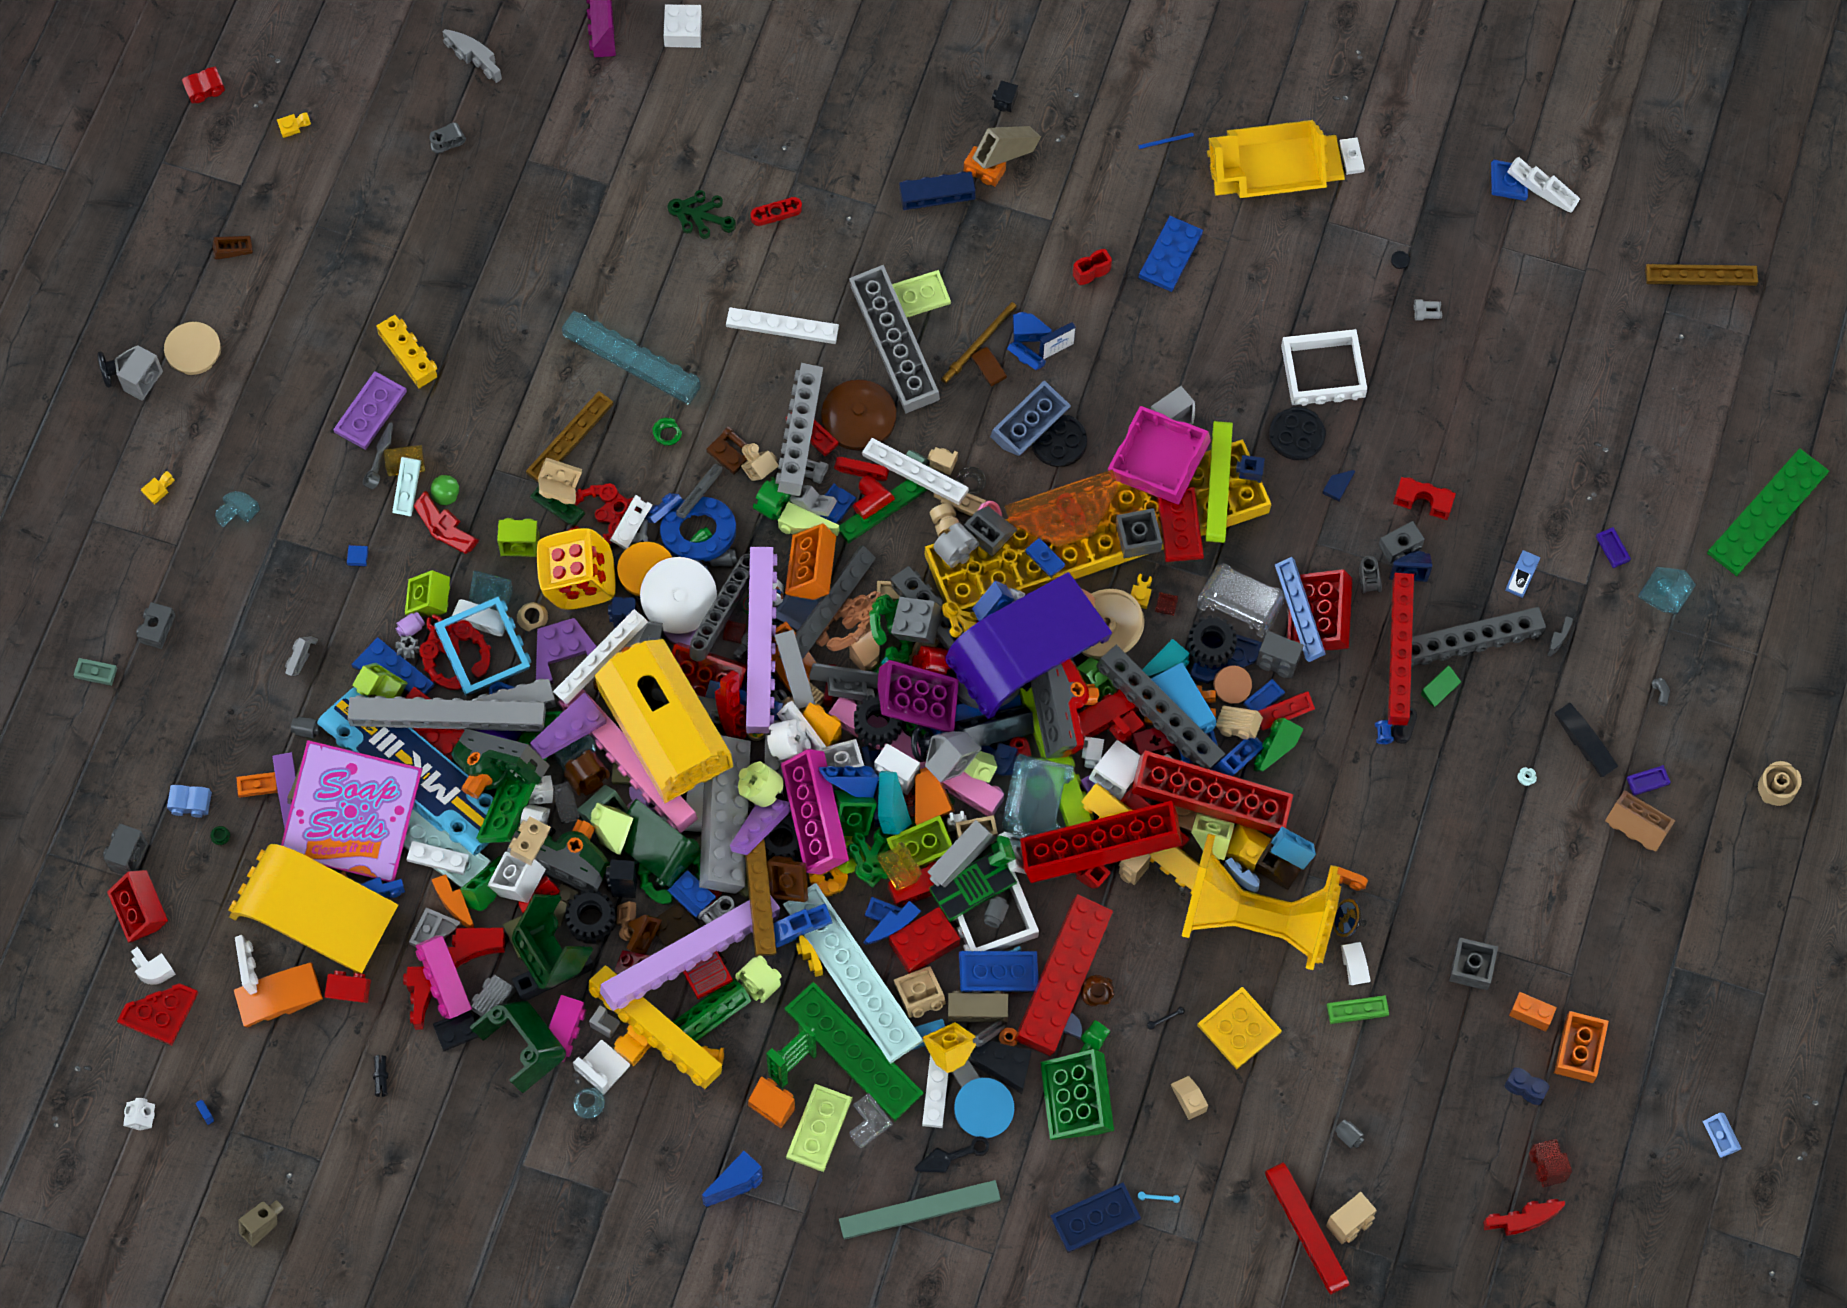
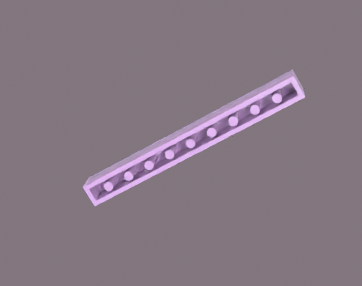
M750 547L747 733H770L769 727L774 723V715H771V709H774L775 700L774 697H771V690L775 691V679H771V672H775V661H772V654L776 652V643H772V637L776 635V625H772V619H776V607H773V601L777 600V589H773V583H777V572H773V567L777 566V554H774L773 547Z
M770 895L773 922H775L779 917L780 907ZM750 900L602 983L600 994L612 1011L626 1007L633 999L642 998L647 991L658 989L663 982L675 979L684 970H691L701 960L707 961L715 951L722 952L730 944L738 943L751 932L753 933Z

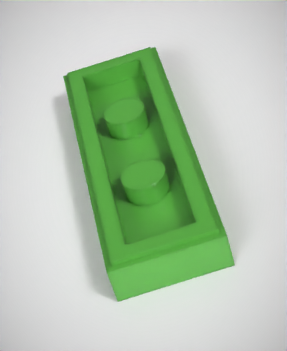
M1386 995L1327 1003L1330 1024L1389 1016Z

